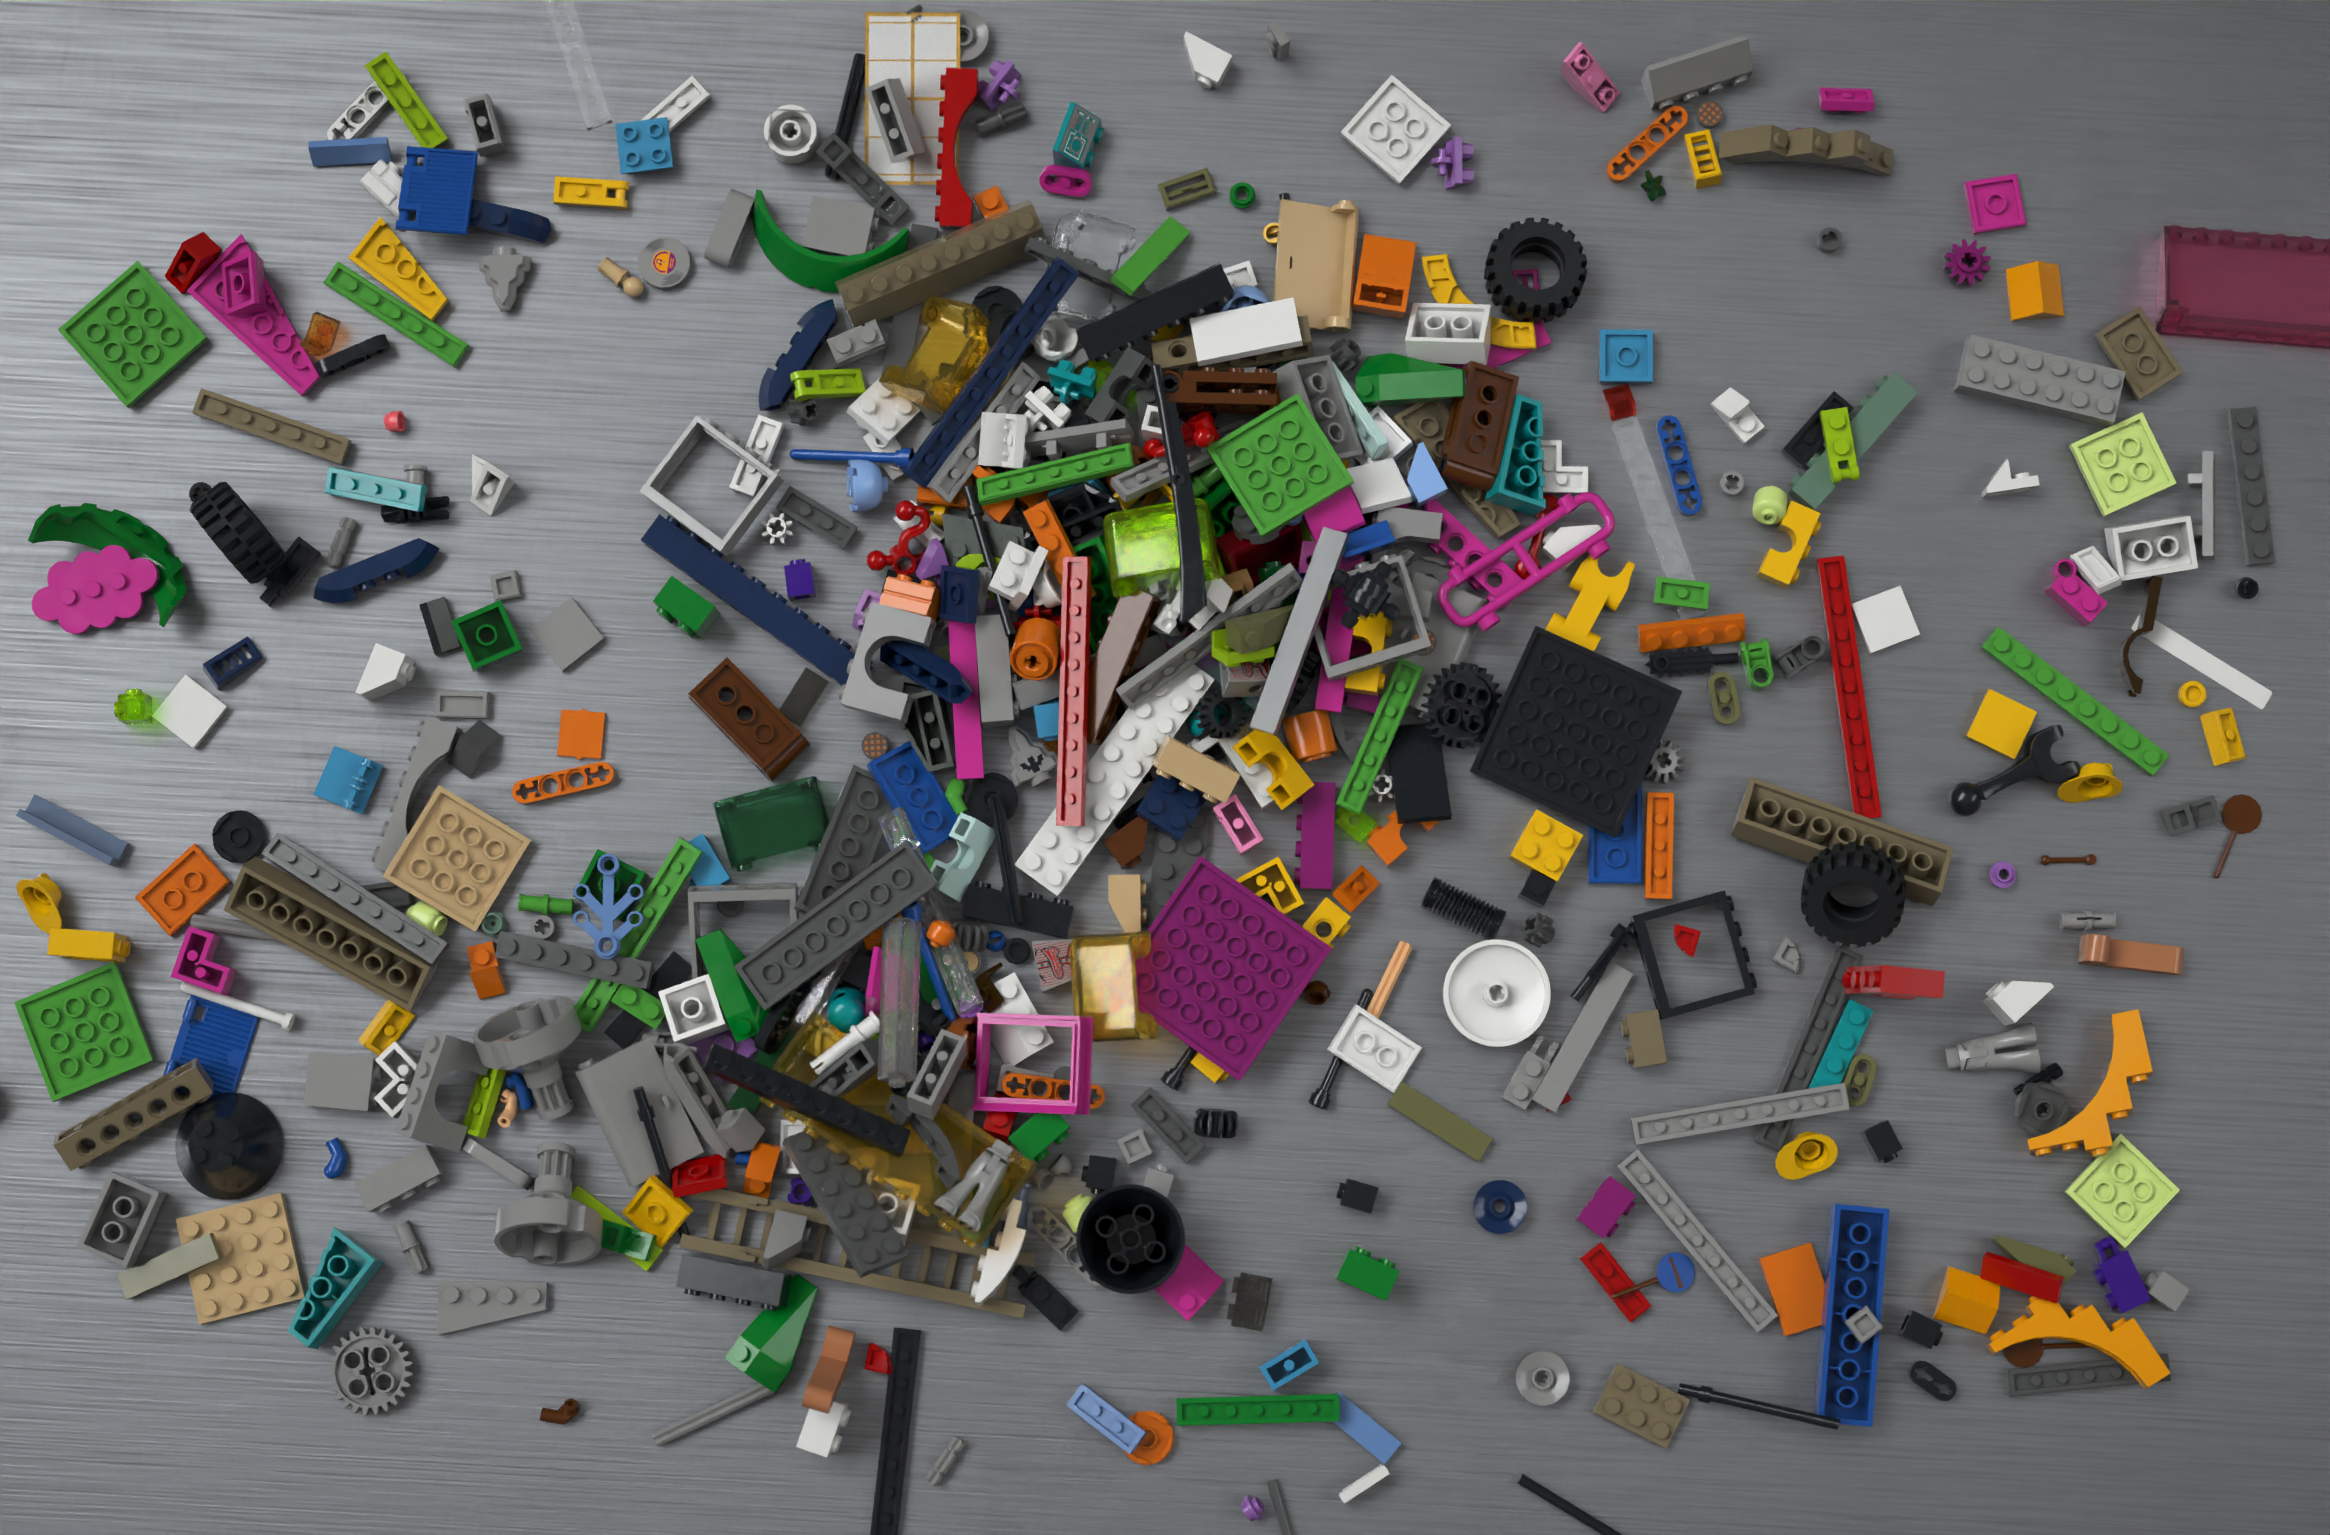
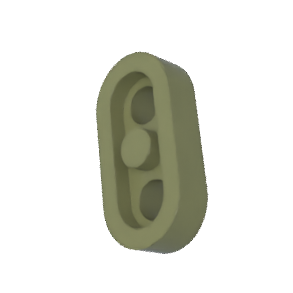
M1718 672L1709 679L1707 685L1714 719L1719 724L1731 725L1738 720L1741 713L1736 685L1730 674ZM1717 682L1724 683V691H1719L1716 688ZM1722 708H1728L1730 710L1729 717H1725L1722 715Z
M1860 1054L1851 1059L1843 1080L1846 1086L1848 1103L1851 1107L1860 1106L1866 1102L1876 1075L1877 1064L1867 1054ZM1859 1063H1863L1866 1065V1071L1864 1073H1860L1858 1071L1857 1067ZM1851 1088L1857 1090L1858 1096L1856 1098L1849 1096Z

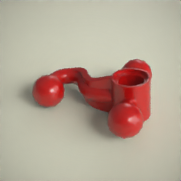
M1207 411L1198 412L1181 426L1185 448L1191 446L1207 448L1220 437L1214 424V418ZM1151 438L1144 444L1143 449L1147 457L1154 459L1166 456L1164 444L1161 440Z
M904 500L896 505L895 514L897 518L902 521H910L915 516H919L920 522L905 529L900 534L898 544L889 550L888 555L878 550L871 551L867 555L866 564L873 571H880L885 566H892L897 574L908 576L915 571L916 566L926 551L925 549L919 554H912L909 549V541L929 528L931 522L930 514L924 507ZM907 557L903 563H897L900 558Z

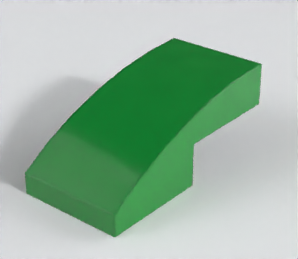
M603 1219L602 1248L649 1262L657 1235Z

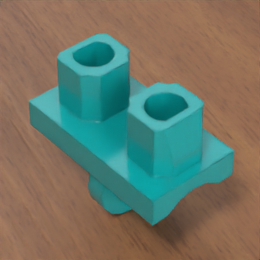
M1062 359L1056 368L1049 367L1047 375L1051 378L1050 385L1054 388V393L1060 395V402L1068 404L1071 399L1079 400L1080 396L1092 400L1097 395L1095 384L1098 377L1095 369L1084 367L1081 374L1077 375L1074 374V364Z

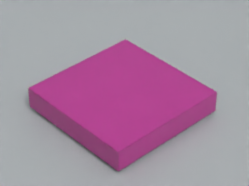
M2017 174L1964 183L1973 235L2024 227L2026 225Z

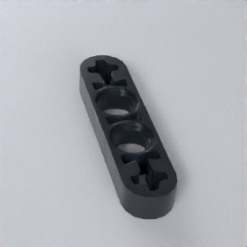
M819 973L798 987L793 998L794 991L771 1008L755 1037L754 1044L757 1050L770 1055L778 1049Z

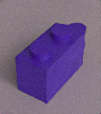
M2111 1236L2093 1243V1248L2099 1258V1261L2093 1263L2095 1268L2093 1276L2099 1286L2103 1285L2107 1293L2104 1298L2110 1310H2115L2116 1313H2124L2150 1301L2151 1298L2128 1250L2119 1251ZM2110 1248L2112 1255L2106 1257L2103 1251Z

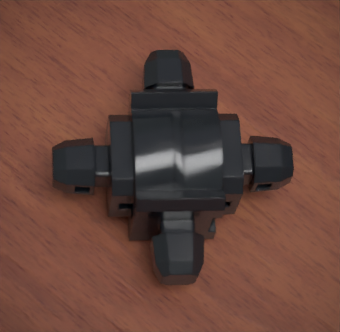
M1384 561L1380 562L1373 570L1374 574L1366 570L1364 575L1357 571L1353 579L1349 577V573L1343 570L1336 571L1332 581L1340 589L1342 587L1345 588L1341 597L1346 600L1343 606L1349 610V612L1345 611L1341 618L1340 624L1350 630L1358 623V617L1365 621L1369 616L1372 619H1376L1380 612L1383 614L1382 617L1387 620H1396L1401 611L1392 602L1391 604L1387 603L1391 593L1386 591L1389 585L1383 581L1384 579L1387 580L1391 573L1392 567Z

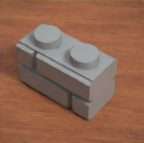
M482 94L463 100L474 144L480 157L506 150L494 105L489 94Z
M875 319L865 323V326L860 325L827 339L839 369L887 349Z

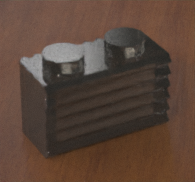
M1240 1272V1277L1234 1276L1231 1292L1236 1293L1235 1304L1229 1303L1226 1318L1231 1320V1326L1263 1332L1273 1278Z

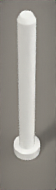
M183 982L180 987L185 993L282 1025L281 1029L288 1032L295 1021V1014L287 1012L284 1015L188 982Z

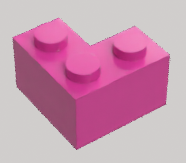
M188 926L171 977L220 994L229 995L237 970L212 962L221 936Z

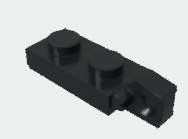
M298 537L285 552L287 555L285 562L265 577L267 580L264 585L267 589L259 598L270 607L279 597L284 599L289 595L321 555L318 550L301 537Z
M1018 1266L1012 1273L1022 1283L1018 1287L1022 1292L1021 1294L1060 1331L1079 1312L1054 1286L1035 1270L1029 1275L1021 1266Z

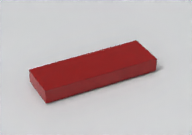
M1599 1242L1579 1258L1610 1298L1612 1294L1635 1285L1602 1242ZM1639 1290L1616 1299L1611 1298L1630 1323L1651 1307Z
M1988 1251L1983 1256L1981 1279L2055 1304L2060 1301L2063 1276Z

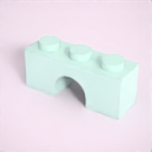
M962 812L948 835L955 839L958 844L956 857L949 863H943L935 859L930 869V872L939 883L933 889L958 902L961 901L966 893L969 884L995 838L994 829Z

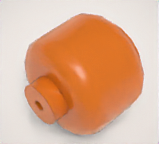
M939 919L932 921L926 932V937L931 940L930 944L938 949L940 946H950L956 935L953 926Z

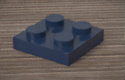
M942 565L939 618L963 623H976L979 610L977 603L978 588L980 586L978 569Z
M1159 775L1134 814L1177 842H1180L1207 799L1202 797L1203 794L1198 790L1194 789L1192 792L1179 785L1181 780L1174 776H1171L1169 780Z

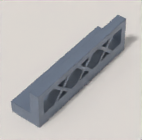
M35 794L26 811L19 809L16 814L17 817L116 868L130 845Z

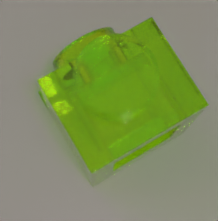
M1341 807L1334 815L1338 818L1334 825L1358 845L1377 824L1374 819H1371L1363 811L1358 815ZM1352 816H1356L1359 819V823L1355 826L1349 823V818Z

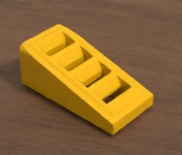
M1710 129L1685 134L1684 140L1696 189L1720 184L1722 182V173ZM1703 141H1706L1707 143L1705 145L1693 147L1692 145L1694 143H1699ZM1709 151V154L1695 156V154ZM1711 162L1710 165L1698 167V164Z

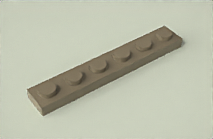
M202 388L192 411L194 415L339 465H343L351 444V440Z

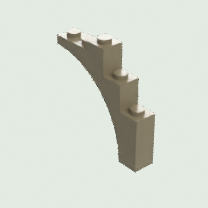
M1771 124L1721 132L1719 158L1734 164L1766 161L1822 163L1855 168L1880 176L1891 175L1893 164V150L1870 141V135L1855 129L1835 133H1827L1815 127L1787 131Z

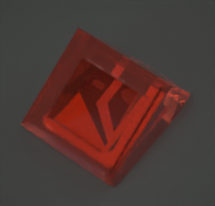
M1628 384L1603 390L1611 421L1636 415L1635 400Z

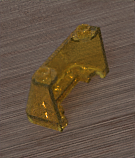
M930 295L921 311L922 321L928 328L904 369L899 365L888 366L880 377L879 382L887 390L943 415L989 352L987 329L990 321L976 305Z
M1150 931L1078 935L1072 939L1070 943V964L1074 1016L1094 1017L1093 1042L1158 1039L1155 1018L1150 1013L1138 1012L1135 959L1144 958L1149 954L1151 950Z

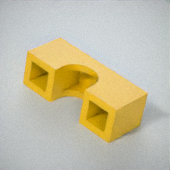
M1791 500L1787 506V513L1777 529L1786 532L1791 537L1792 548L1788 552H1778L1770 548L1756 576L1784 589L1790 583L1795 584L1801 571L1797 569L1800 559L1805 561L1811 548L1807 544L1810 536L1815 537L1822 522L1818 521L1821 513Z
M1381 612L1376 619H1372L1369 616L1365 621L1358 617L1359 621L1353 629L1354 640L1367 642L1372 647V653L1389 648L1385 647L1386 637L1392 636L1393 621L1382 617L1383 614ZM1382 666L1347 676L1346 692L1378 696L1379 689L1384 690L1386 674L1381 673Z
M1253 730L1233 746V749L1248 768L1256 763H1260L1270 770L1273 781L1265 790L1281 810L1314 786V783L1277 736Z

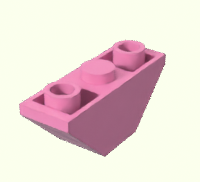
M1579 42L1563 61L1560 73L1573 90L1601 112H1605L1620 92L1584 44Z

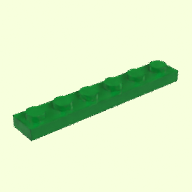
M1339 1394L1176 1398L1177 1426L1340 1422Z

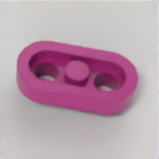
M1048 165L1041 171L1039 182L1041 187L1047 192L1082 197L1091 190L1092 176L1084 169ZM1050 175H1056L1057 178H1052ZM1076 178L1082 179L1083 182H1078Z

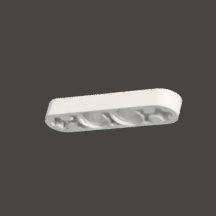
M398 68L403 74V76L406 78L404 72L400 68ZM375 81L330 126L327 133L328 140H336L335 133L337 131L340 133L344 132L345 139H357L390 104L384 94L383 101L380 104L373 105L370 103L369 98L372 93L380 92L383 94ZM355 111H363L365 119L359 124L353 123L351 120L352 114ZM346 121L355 129L353 132L349 128L347 129L344 124Z

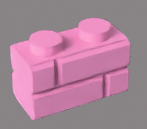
M1236 794L1228 798L1226 803L1221 802L1213 807L1215 816L1231 842L1234 843V847L1240 856L1263 842L1264 839Z

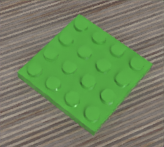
M136 261L58 329L128 409L208 340L139 261Z
M1298 393L1206 448L1261 538L1266 537L1354 484L1351 475Z
M117 962L109 963L14 1002L52 1102L59 1101L155 1061Z

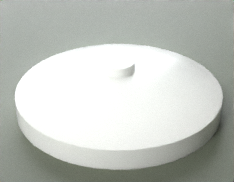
M1486 940L1465 949L1450 965L1443 984V1003L1451 1023L1467 1039L1488 1047L1510 1046L1529 1037L1543 1022L1550 1005V982L1542 963L1527 948L1508 940Z

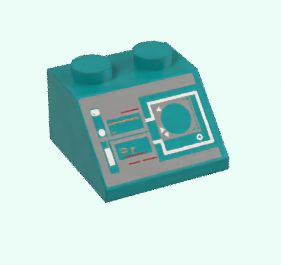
M1070 102L1052 150L1054 164L1085 170L1086 167L1090 168L1095 156L1092 149L1095 142L1100 143L1104 128H1101L1100 118L1074 102Z

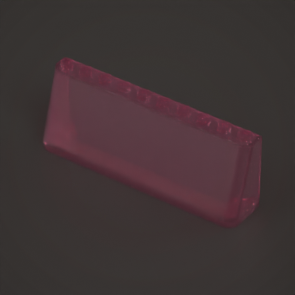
M2179 225L2164 226L2160 238L2156 331L2161 335L2330 349V238L2293 237L2284 234L2269 235L2260 234L2259 232L2245 233L2234 232L2229 229L2209 230L2204 227L2186 228Z

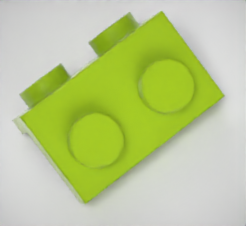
M1226 628L1213 630L1211 633L1212 657L1224 663L1227 667H1238L1241 663L1248 661L1260 663L1265 658L1275 657L1273 645L1266 649L1240 654L1227 646Z

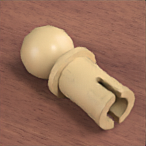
M609 257L602 260L597 270L614 282L615 287L618 288L622 285L624 293L629 297H638L642 294L644 287L643 282L639 278H629L630 271L622 269Z

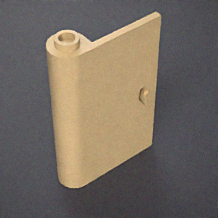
M1284 199L1280 200L1273 301L1293 297L1297 316L1307 315L1310 329L1333 333H1348L1351 331L1359 207L1350 200H1340L1338 204L1332 207Z

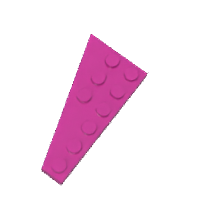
M240 234L195 281L187 292L304 397L321 377L265 275L267 312L225 315L221 264L251 251L244 236Z

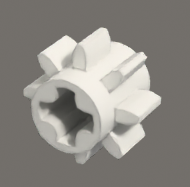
M770 513L768 523H761L767 529V531L762 533L763 538L770 536V544L772 546L776 541H781L783 545H786L784 539L787 536H794L788 530L789 527L793 526V522L787 521L785 523L784 513H781L779 518L774 517ZM781 524L783 532L778 531L774 535L772 527H778Z
M1384 769L1381 770L1380 775H1377L1368 796H1378V803L1381 802L1384 796H1387L1390 800L1393 798L1390 790H1393L1391 775L1389 777L1385 775ZM1379 779L1384 780V784L1389 787L1385 788L1383 792H1379V788L1374 786V784H1378Z

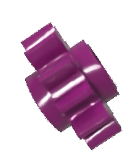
M1963 239L1960 242V248L1958 245L1952 244L1950 247L1952 253L1948 252L1944 255V259L1950 262L1946 263L1943 269L1952 271L1948 276L1949 280L1954 277L1958 278L1957 286H1960L1966 280L1967 285L1971 287L1974 284V278L1976 281L1982 282L1984 279L1982 273L1986 274L1990 271V267L1984 264L1988 263L1991 257L1982 255L1986 250L1985 246L1980 249L1976 248L1977 240H1974L1968 246L1967 241ZM1965 258L1967 262L1972 263L1969 268L1967 264L1962 263Z

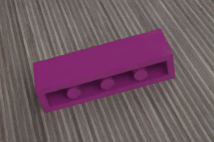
M1313 782L1314 786L1297 798V804H1302V815L1297 814L1296 830L1301 831V841H1296L1295 857H1300V868H1295L1294 884H1299V890L1331 891L1335 783Z

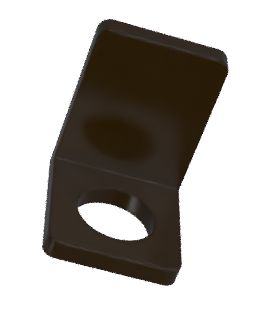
M1001 962L982 972L968 984L980 1003H983L987 1013L993 1012L1004 1002V998L989 978L1003 966Z

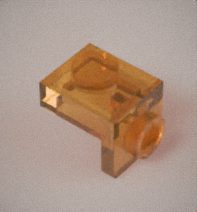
M316 311L312 315L306 338L301 340L300 346L306 348V351L312 355H325L333 348L341 321Z

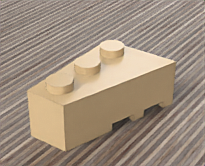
M1166 735L1152 761V764L1157 768L1156 773L1169 780L1171 776H1174L1181 780L1179 785L1192 792L1195 788L1204 792L1202 797L1217 804L1218 800L1224 803L1227 802L1241 776L1232 766L1224 765L1214 760L1215 758L1207 754L1205 755L1169 735Z

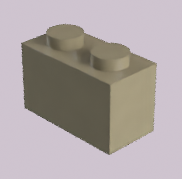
M1658 1009L1624 1015V1021L1620 1022L1622 1036L1627 1037L1629 1045L1628 1048H1625L1627 1063H1632L1633 1069L1667 1063Z

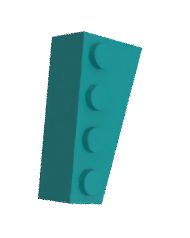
M1519 394L1515 396L1499 473L1495 478L1492 488L1486 493L1485 498L1489 502L1531 516L1546 508V501L1543 499L1545 476L1542 475L1544 450H1541V437L1543 436L1542 402Z
M334 1228L330 1235L331 1239L321 1255V1262L315 1275H312L305 1297L302 1298L288 1329L290 1334L308 1348L318 1349L384 1263L344 1230Z

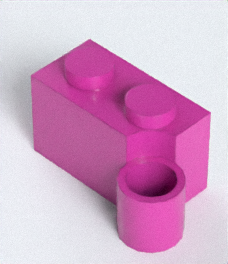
M2062 559L2053 565L2051 575L2054 581L2044 592L2085 627L2092 622L2108 603L2075 575L2076 565L2073 561ZM2059 565H2065L2069 569L2068 577L2060 575L2058 572Z

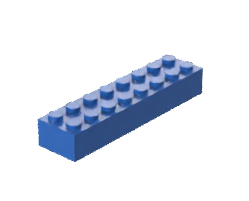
M1843 1204L1830 1205L1814 1414L1840 1419V1424L1873 1426L1880 1331L1863 1344H1860L1844 1321L1864 1306H1867L1881 1324L1890 1209Z

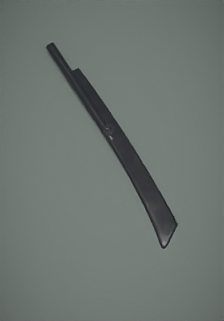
M1153 365L1150 369L1177 524L1180 558L1179 622L1184 624L1207 606L1201 540L1191 475L1176 402L1167 403L1161 365Z

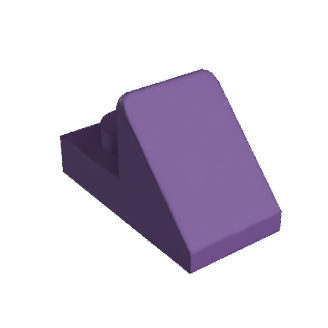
M934 538L916 567L915 573L920 580L934 576L937 588L940 590L942 565L949 564L942 544L938 538Z

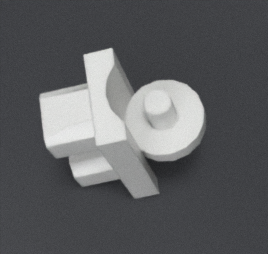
M1045 386L1034 393L1029 391L1024 396L1027 399L1025 405L1034 412L1032 413L1028 410L1024 414L1030 420L1028 423V430L1030 432L1036 428L1040 431H1047L1048 426L1052 430L1065 428L1064 424L1070 418L1071 410L1065 404L1060 403L1052 411L1047 405L1054 399V395Z

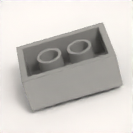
M110 1171L77 1247L125 1268H133L167 1193L119 1172Z

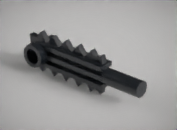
M1701 646L1698 647L1696 652L1689 647L1685 653L1678 648L1675 654L1668 648L1665 654L1657 649L1655 654H1648L1649 661L1645 665L1650 668L1649 675L1657 674L1661 678L1664 672L1672 677L1676 671L1682 677L1685 671L1691 676L1696 670L1701 675L1704 672L1710 673L1713 665L1738 663L1739 657L1738 653L1712 654L1708 647L1703 649Z
M1618 923L1610 933L1613 940L1570 996L1575 1001H1580L1622 945L1627 948L1634 940L1636 935L1630 931L1633 926L1631 923L1626 928Z

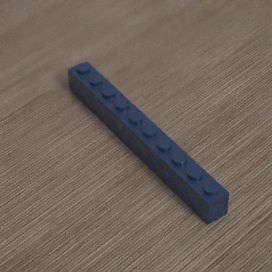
M660 514L641 538L644 545L842 686L847 683L849 676L847 674L848 663L850 659L855 657V654L850 651L851 645L841 638H838L837 641L828 635L831 632L819 622L813 625L807 620L809 615L798 607L792 610L785 605L788 600L777 592L771 595L764 589L766 585L754 576L752 579L746 577L743 574L745 570L734 561L730 564L721 559L723 554L713 546L707 549L700 544L702 539L692 531L686 534L679 529L681 524L673 517L668 515L667 518H664ZM870 665V671H871V676H872V675L874 674L875 670H874V668Z

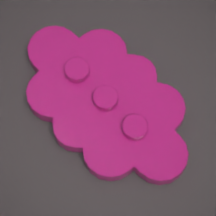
M117 545L107 546L99 554L84 551L77 555L73 563L59 561L52 565L47 575L48 586L38 590L33 596L32 610L39 619L49 622L59 621L61 627L66 632L76 635L84 634L92 626L102 629L109 628L114 625L118 617L130 619L139 615L144 606L143 593L153 590L159 582V569L151 560L145 558L133 559L126 548Z

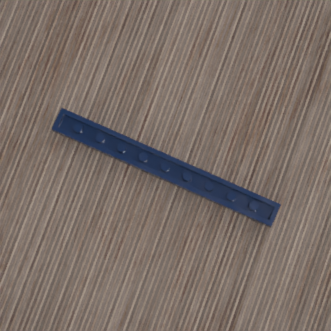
M1056 257L902 473L924 489L927 487L1080 273L1060 257Z

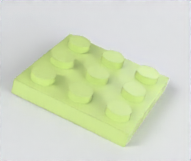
M2143 412L2069 445L2103 517L2177 484Z
M2118 1134L2112 1140L2113 1149L2108 1150L2107 1155L2096 1157L2064 1193L2122 1248H2126L2180 1189L2122 1134Z

